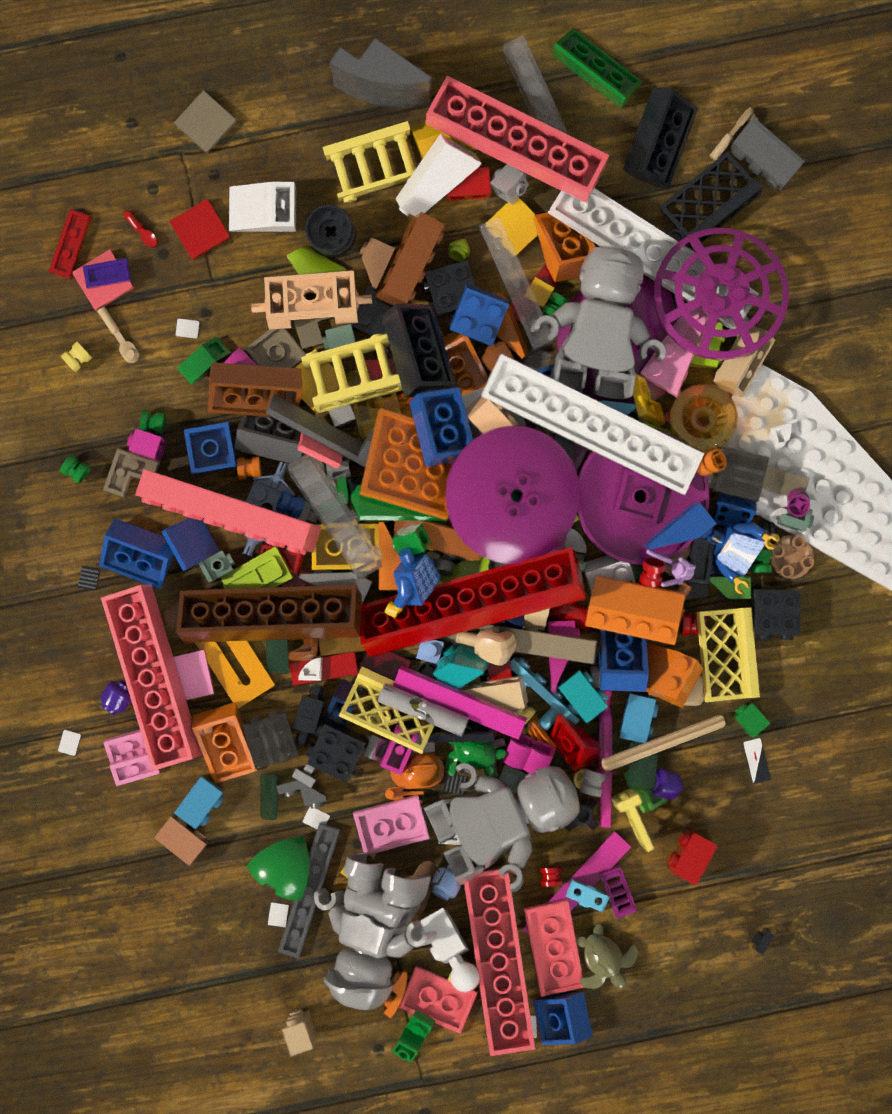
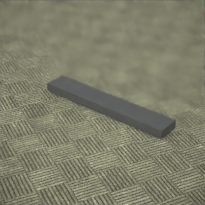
M275 394L271 397L266 414L366 468V463L357 459L363 442Z
M319 823L309 853V874L306 889L301 900L294 901L278 952L300 958L316 908L314 893L323 887L341 829Z

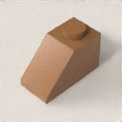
M371 237L369 242H364L360 254H362V261L371 286L377 292L396 250L394 247Z

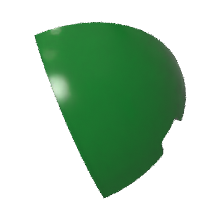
M304 837L285 839L265 848L246 866L248 871L261 886L268 884L276 890L275 895L288 900L300 901L306 889L309 874V856Z

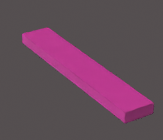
M402 665L399 668L393 685L432 704L459 713L472 721L518 740L527 720L522 715Z
M614 831L548 902L568 899L571 911L579 903L566 897V892L572 878L594 887L601 880L599 873L611 869L631 846ZM575 889L574 893H578L580 889ZM526 924L522 928V930L528 935V929Z

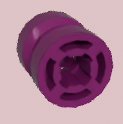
M801 488L791 490L787 496V507L792 515L801 517L809 512L810 498L808 493Z

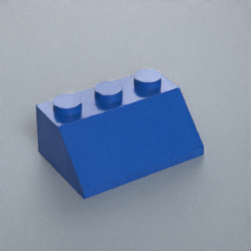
M114 519L104 537L99 566L162 589L174 554L163 536Z

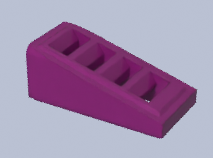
M621 866L599 873L605 891L610 896L609 901L616 918L618 919L636 912L637 908ZM616 876L620 877V879L612 881L610 883L607 882L608 879L614 878ZM623 885V887L614 891L610 890L616 886ZM625 893H626V896L614 900V897H617V896H619V895H622V894H625Z

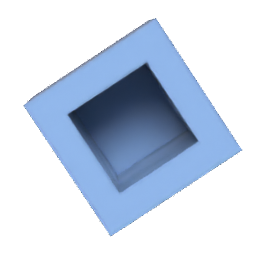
M431 640L420 643L416 658L436 664L440 659L444 642Z

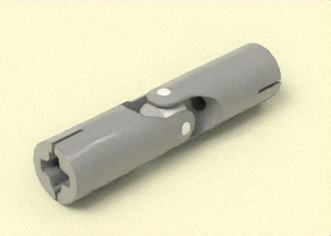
M387 683L384 684L378 698L379 703L425 720L434 726L461 737L469 721V718L432 704L425 699ZM419 704L418 711L414 710L411 705Z

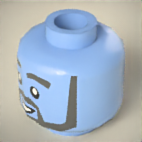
M450 865L447 868H438L430 882V887L433 890L432 894L445 901H448L449 898H455L462 884L458 886Z

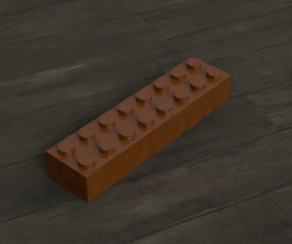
M357 585L180 591L176 633L183 643L360 637L362 595Z

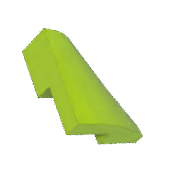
M307 246L301 247L287 255L288 260L298 275L347 271L344 267Z

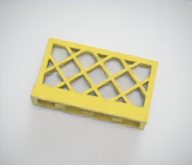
M751 607L696 612L705 702L760 697ZM727 614H733L734 623L730 628L722 622ZM704 616H710L716 621L710 630L705 626ZM719 625L727 631L722 640L713 634ZM730 635L736 641V646L733 650L724 644ZM710 637L718 644L713 652L707 649L706 642ZM721 647L729 654L723 663L716 657ZM732 658L738 662V668L734 673L727 667ZM712 660L720 666L714 675L709 671V664ZM723 670L731 676L726 685L718 679ZM734 680L740 684V694H734L729 690ZM715 682L722 690L718 696L711 697V686Z
M361 667L339 716L422 754L434 725L428 724L421 727L416 717L411 715L401 717L398 710L389 706L380 708L376 698H379L385 683L393 686L395 681ZM360 686L367 689L369 696L359 698L356 692L357 687ZM372 700L375 709L365 712L362 703ZM357 704L361 714L353 715L346 712L349 706ZM413 704L411 707L418 711L419 704ZM392 709L396 719L386 721L382 712ZM378 714L382 723L376 725L370 723L368 716ZM413 719L417 728L407 731L403 721ZM398 723L402 733H392L389 726ZM419 732L423 740L421 745L412 742L409 735Z
M629 788L611 796L613 806L620 812L625 811L639 844L647 852L653 850L652 843L635 806L642 803L639 795Z

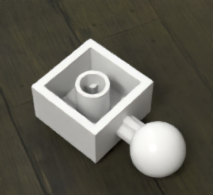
M441 908L421 920L422 927L419 930L422 936L427 932H437L436 940L431 943L433 946L430 948L432 955L436 961L438 960L446 964L449 962L452 967L450 979L454 988L461 992H469L478 985L479 972L474 965L463 961L461 955L469 951V948L448 910Z

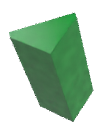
M572 28L554 45L552 55L621 109L643 82L575 28Z
M358 485L351 495V502L359 520L448 521V518L444 520L360 495L362 485Z

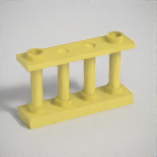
M408 121L323 147L326 161L331 160L334 162L343 192L337 193L339 203L343 201L345 204L356 201L359 196L402 184L409 180L415 171V167L406 142L407 136L411 135ZM393 140L398 142L407 171L396 176L393 174L385 149L386 142ZM374 147L377 150L385 179L372 182L363 153L366 148ZM350 153L356 157L364 182V186L351 189L342 160L344 155Z
M375 334L366 340L322 352H309L304 357H301L304 369L311 368L318 395L313 397L312 400L317 414L403 390L399 375L392 374L385 351V347L390 346L387 334ZM376 350L383 374L382 379L375 381L370 380L363 353ZM352 356L355 357L361 378L360 385L353 387L348 386L341 360ZM333 362L340 388L338 391L329 393L325 387L320 365Z

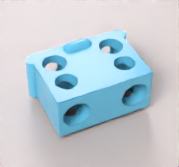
M573 878L566 892V897L579 902L581 906L591 907L600 912H604L610 898L606 892ZM575 889H580L578 893H574ZM596 898H601L599 902H594Z

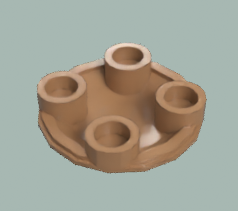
M791 534L782 536L778 542L774 543L776 548L771 549L772 557L770 561L777 574L784 578L795 579L802 577L813 567V550L804 537Z

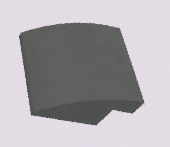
M377 39L373 40L360 60L339 48L330 61L334 86L356 99L392 108L420 107L430 105L432 102L431 77Z

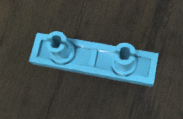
M515 656L511 660L512 670L517 676H523L525 688L527 686L531 687L550 705L548 711L538 720L540 726L548 730L555 723L559 714H563L577 724L581 716L578 715L579 713L572 704L568 705L562 700L563 695L558 690H556V693H551V689L545 684L547 682L546 679L538 672L534 674L529 669V663L522 657L518 659Z

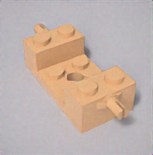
M354 271L264 277L265 303H251L252 313L266 312L269 330L291 328V320L335 317L336 324L358 323L357 311L359 304H372V294L358 296ZM309 292L317 295L313 300H307L304 297Z

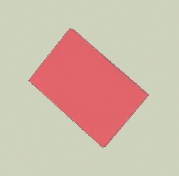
M415 965L398 1008L412 1014L415 1010H418L436 1020V1024L461 1034L478 991L475 989L469 992L458 991L448 981V978Z

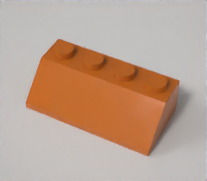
M596 575L585 626L675 645L686 593L662 588H651L638 583Z

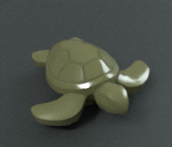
M597 924L593 930L594 934L589 935L587 939L585 937L576 938L577 945L584 948V957L588 968L595 973L591 977L581 978L580 984L585 988L595 989L602 986L606 977H610L615 987L624 989L626 980L620 969L629 968L635 963L638 950L635 945H632L627 953L622 956L617 944L603 936V927Z

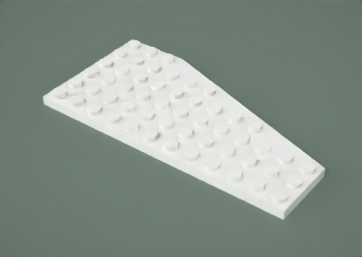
M762 364L744 397L741 398L732 394L700 451L708 453L713 449H720L727 461L724 470L713 472L706 476L709 488L719 494L723 493L756 502V515L768 522L775 523L777 527L789 534L804 537L805 541L812 547L892 591V480L811 391ZM792 422L793 431L789 441L783 447L775 450L769 429ZM765 466L809 479L806 492L810 498V509L813 510L811 515L814 516L810 529L807 528L806 531L800 532L777 524L779 515H786L789 512L787 496L759 488Z

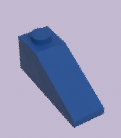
M694 502L644 543L643 546L645 549H655L700 537L705 538L713 532L712 527L717 523L700 502Z

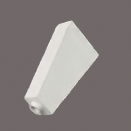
M440 134L396 197V201L400 206L399 210L407 216L411 214L417 216L420 212L425 213L480 166L481 162L476 153Z

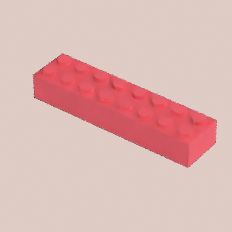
M446 76L426 113L427 125L587 203L609 158L608 154L449 76Z
M143 469L135 494L142 497L141 502L162 507V509L180 514L183 512V516L203 520L204 523L223 528V525H225V530L243 534L245 531L246 537L264 541L266 538V543L273 546L285 548V545H288L287 550L306 555V551L314 553L322 528L321 526Z
M152 584L138 585L102 597V604L152 771L202 756V751L192 729V717Z
M503 866L485 868L481 874L474 876L472 880L464 883L476 965L479 972V985L490 1056L535 1049L509 873L504 877L498 874Z

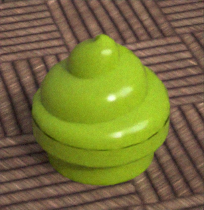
M464 238L451 242L448 247V255L455 261L463 262L470 255L469 244Z

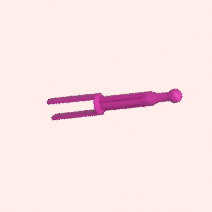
M602 690L609 700L606 701L608 707L599 715V746L601 751L599 754V769L595 772L606 774L605 782L601 785L600 827H611L612 773H616V771L613 769L606 772L601 762L602 759L612 756L613 717L610 712L612 690Z

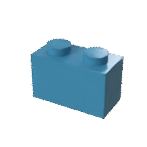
M628 693L618 737L646 743L647 739L651 740L654 729L653 726H650L652 717L656 718L658 712V705L655 704L656 700Z
M203 775L174 814L195 829L200 825L204 827L211 818L208 813L213 807L217 809L225 799L222 796L225 791Z

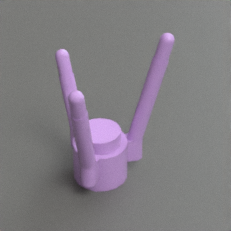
M649 549L646 551L647 554L672 565L671 571L675 579L662 582V587L675 584L682 585L684 580L687 581L693 577L696 566L690 564L684 558L680 557L679 561H675Z

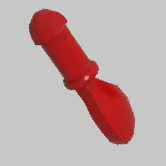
M124 211V219L131 224L135 232H139L142 242L149 248H155L158 244L156 235L152 231L144 229V224L139 222L132 211Z

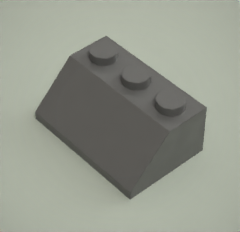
M754 117L730 147L737 159L745 160L752 172L757 175L761 174L771 188H777L779 191L782 190L805 162Z
M242 416L237 428L235 450L298 466L304 454L297 450L301 432L274 417Z

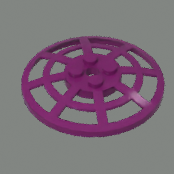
M711 228L690 234L669 250L656 274L653 299L656 314L662 327L676 344L699 357L712 360H731L752 354L773 338L786 315L789 302V287L781 262L765 243L753 235L740 230ZM716 233L735 235L732 246L716 245L704 248L698 238ZM744 238L761 247L773 262L761 266L752 255L741 249ZM690 242L696 253L685 261L679 272L666 270L674 254ZM714 252L730 253L727 264L715 265L708 254ZM738 256L749 261L755 270L744 274L735 267ZM700 258L706 268L701 275L695 277L686 274L690 266ZM777 270L782 283L781 306L769 302L770 287L767 274ZM758 278L761 279L763 287L762 298L750 294L749 282ZM662 279L676 281L675 299L678 308L668 314L664 311L661 299ZM682 283L695 286V299L684 304L682 296ZM718 286H725L728 289V295L719 296L716 288ZM746 303L759 307L754 317L745 323L740 311L745 307ZM700 307L709 315L707 325L704 326L696 321L689 312ZM765 310L778 315L770 330L761 339L753 342L748 330L759 322ZM683 316L693 328L704 333L700 346L694 345L683 338L674 329L671 322ZM732 317L737 327L729 330L715 329L718 318ZM740 334L745 345L744 348L732 351L708 350L712 336L727 338Z

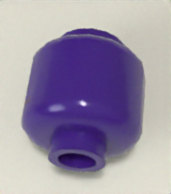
M124 680L109 682L101 694L102 707L109 713L125 712L131 703L128 687Z
M659 768L650 775L648 787L655 797L673 800L682 792L683 783L677 772Z

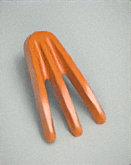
M533 715L527 722L530 737L542 742L545 740L556 748L554 742L538 723V716Z
M399 786L388 788L385 792V797L391 800L405 798L403 795H424L423 791H403L404 788Z

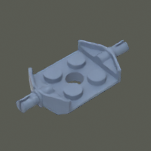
M280 462L274 475L254 477V483L246 502L263 507L265 504H271L273 511L277 512L275 510L276 504L284 490L290 492L295 498L296 494L285 482V478H283L289 465ZM247 537L248 542L243 553L252 556L256 544L266 542L267 539L265 538L264 541Z

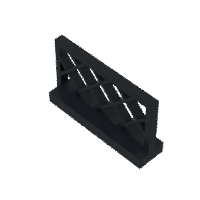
M727 151L664 202L659 209L684 234V237H687L701 230L721 228L762 194L763 186L757 180L754 181ZM728 160L733 166L732 173L719 172L720 164ZM706 176H716L715 187L702 186L703 178ZM718 177H732L731 188L718 187ZM734 177L744 178L749 184L744 188H733ZM689 190H699L698 200H685L686 192ZM701 191H715L714 201H701ZM717 191L731 192L730 199L727 202H716ZM672 204H682L681 214H671L667 208ZM684 205H698L697 215H684ZM700 205L713 206V213L710 216H699ZM683 219L696 220V227L688 233L683 227ZM712 234L704 235L698 239L703 243Z

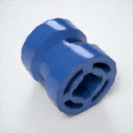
M284 490L277 501L275 510L282 514L289 513L290 517L298 519L304 509L305 499L300 496L294 498L290 492Z

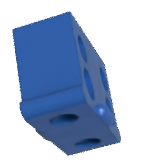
M720 493L718 494L713 520L717 523L716 525L723 527L728 524L736 525L738 523L751 522L753 515H756L757 503Z

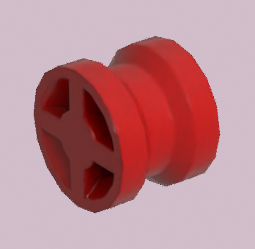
M562 866L540 867V872L543 874L541 886L554 887L563 885V880L561 879Z

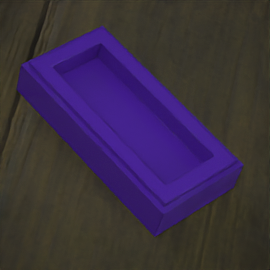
M127 258L83 266L87 289L131 281Z

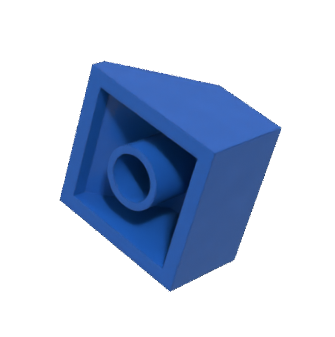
M584 992L563 993L533 1000L542 1045L577 1044L593 1037Z

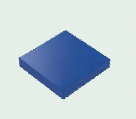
M188 518L162 531L183 571L220 552L203 520Z

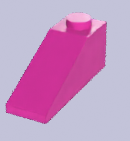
M575 621L548 622L547 633L580 638V629L575 628ZM549 657L551 693H556L570 660Z

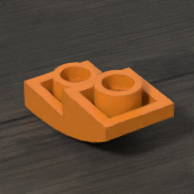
M405 968L402 972L397 971L390 980L394 984L392 991L396 995L393 996L391 994L383 1004L386 1007L384 1014L390 1019L399 1007L405 992L408 970Z

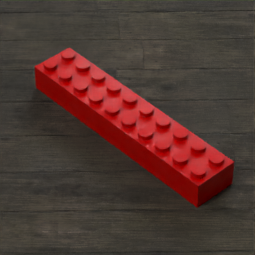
M570 547L526 559L520 563L508 564L442 582L436 585L423 605H405L402 612L397 613L395 618L386 614L385 610L391 601L394 602L397 595L362 604L360 641L362 647L372 657L586 599L579 559L573 548Z

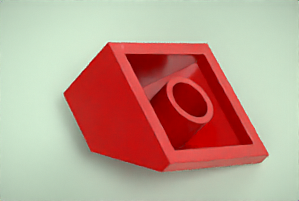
M563 714L557 715L550 739L573 771L576 773L597 762L601 751L598 742Z

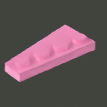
M700 307L689 312L696 321L704 326L707 325L709 315ZM683 316L673 326L683 338L692 344L698 345L699 341H701L703 333L693 328ZM667 334L662 341L666 349L664 359L661 361L655 358L656 353H654L640 374L645 379L678 398L681 386L687 377L688 368L695 354L680 347Z

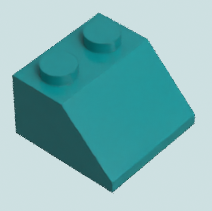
M460 643L455 647L451 645L442 652L443 657L436 662L437 667L433 674L438 681L459 689L482 675L489 662L475 654L474 647Z
M578 670L561 682L558 688L583 720L588 723L608 707L606 701L609 699L602 690L599 689L597 691L593 687L592 683L595 681L587 671L582 673L581 670Z

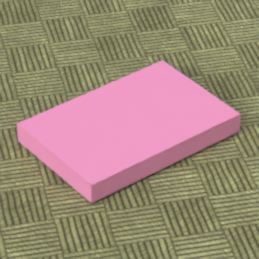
M418 795L353 812L363 852L368 853V855L430 839Z

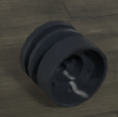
M319 206L310 213L306 220L305 232L307 239L317 252L325 257L336 258L343 256L355 244L357 235L355 225L347 213L338 206ZM329 230L335 231L337 235L333 237L330 236L328 232Z

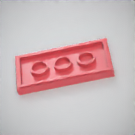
M568 899L523 908L541 997L583 988L580 984L583 974Z

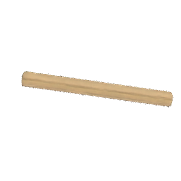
M717 715L602 759V767L608 772L718 730L725 726V719L722 715Z

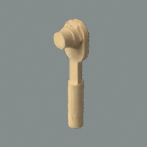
M751 107L742 114L729 134L726 133L709 155L713 160L716 161L733 140V135L745 122L749 123L753 117L758 120Z
M105 306L97 310L112 335L114 334L120 343L119 351L125 361L135 363L139 359V353L131 342L125 341L119 331L120 329Z

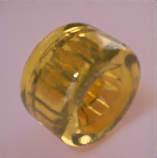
M710 384L691 386L684 390L672 405L669 419L672 435L681 443L702 453H708L713 449L721 450L732 440L738 425L737 407L731 396L717 386ZM705 416L709 419L710 423L702 427L698 425L697 419Z

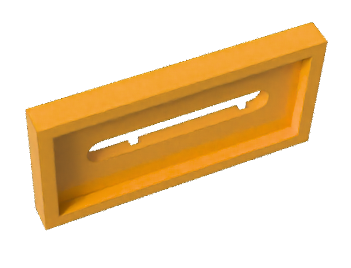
M226 641L250 678V684L247 686L243 685L216 642H195L200 651L205 650L209 666L232 702H236L238 709L275 686L274 681L248 641Z

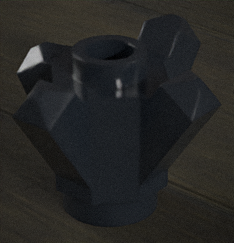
M590 797L585 803H580L579 814L565 828L569 832L577 826H588L594 830L599 825L593 820V809L597 801Z

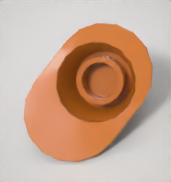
M411 753L402 775L390 771L394 783L401 788H429L437 785L443 778L444 765L440 758L433 753Z

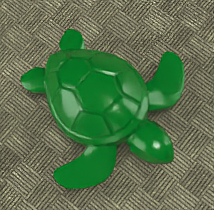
M491 741L448 742L454 745V751L446 759V769L448 774L454 777L457 774L456 767L461 762V764L465 763L473 766L475 770L484 769L486 776L494 777L495 770L492 766L495 764L496 759L502 760L507 756V753L502 749L495 750Z

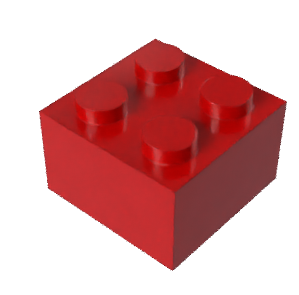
M688 828L687 832L683 831L677 841L680 845L676 852H671L666 863L669 864L667 868L672 873L696 886L718 845Z

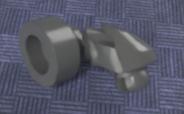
M441 554L438 559L434 560L433 565L440 575L452 576L455 571V564L452 560L466 561V559L457 555Z

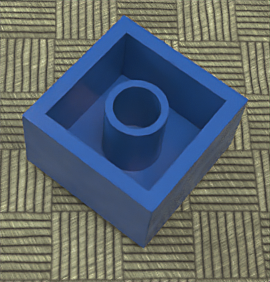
M466 284L451 321L450 330L492 346L509 306V300L473 285Z
M229 422L184 430L192 475L198 476L237 469L236 451L234 449L232 428Z

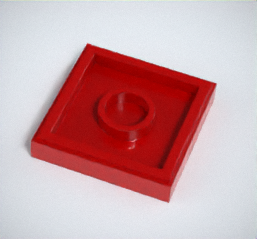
M208 199L169 221L192 260L230 239L229 234Z

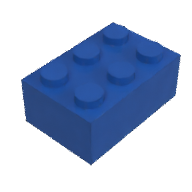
M460 387L417 394L411 400L410 407L426 467L454 463L460 452L473 440Z
M599 629L600 690L646 692L649 676L647 639Z

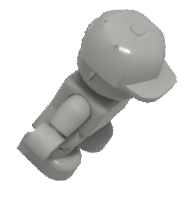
M599 246L594 248L585 257L580 269L581 292L587 299L580 303H565L552 314V317L542 316L532 324L531 332L538 331L540 324H546L550 328V334L547 337L551 341L557 335L558 328L562 329L571 324L569 334L556 355L555 365L552 367L550 378L573 390H582L585 387L587 368L598 369L599 375L595 378L592 393L605 398L624 400L632 396L636 378L630 339L636 346L638 344L640 346L638 349L639 361L647 357V348H652L656 353L655 358L661 361L666 355V349L660 341L648 339L650 334L643 320L634 316L632 309L622 307L631 304L640 292V284L643 282V264L640 257L623 248Z
M465 763L459 764L456 767V771L460 774H471L469 782L461 783V791H470L476 787V791L483 795L480 797L441 800L424 808L440 844L453 839L457 834L462 845L461 847H455L444 852L458 886L472 880L474 876L481 874L485 868L495 863L503 853L505 854L510 851L508 857L510 864L503 866L498 874L502 877L510 872L516 874L517 880L510 885L511 892H516L521 888L524 880L520 868H524L532 852L531 836L527 824L529 823L534 830L541 833L556 831L569 825L575 820L580 810L576 788L567 774L559 767H544L534 770L535 773L528 774L525 779L519 782L517 786L518 799L515 800L510 788L505 787L504 783L499 779L485 775L478 777L473 766Z
M366 852L347 855L344 873L348 877V887L345 893L343 890L331 894V900L329 891L325 888L318 889L314 893V901L317 907L321 910H330L328 915L333 930L339 935V942L349 947L343 949L338 954L335 967L329 969V972L325 974L324 982L329 987L331 995L344 1006L359 1010L375 1009L388 999L394 984L390 981L392 964L387 956L402 957L415 946L431 944L437 938L436 931L427 932L421 936L419 930L422 926L421 921L409 924L421 907L420 903L426 897L431 877L401 878L394 876L395 868H389L384 870L383 879H380L384 864H366L368 856Z

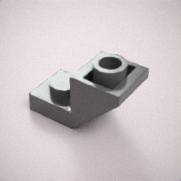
M299 780L281 783L276 786L278 795L284 793L285 797L298 794L297 790L300 789L304 805H310L311 809L324 806L323 802L328 800L327 794L313 786L309 787Z

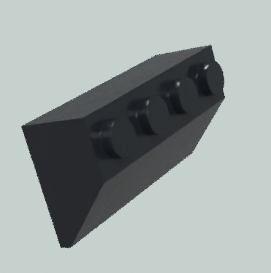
M653 87L622 170L635 179L668 190L699 108L674 89Z
M395 304L382 316L405 398L415 397L419 393L455 387V380L433 306L427 304Z

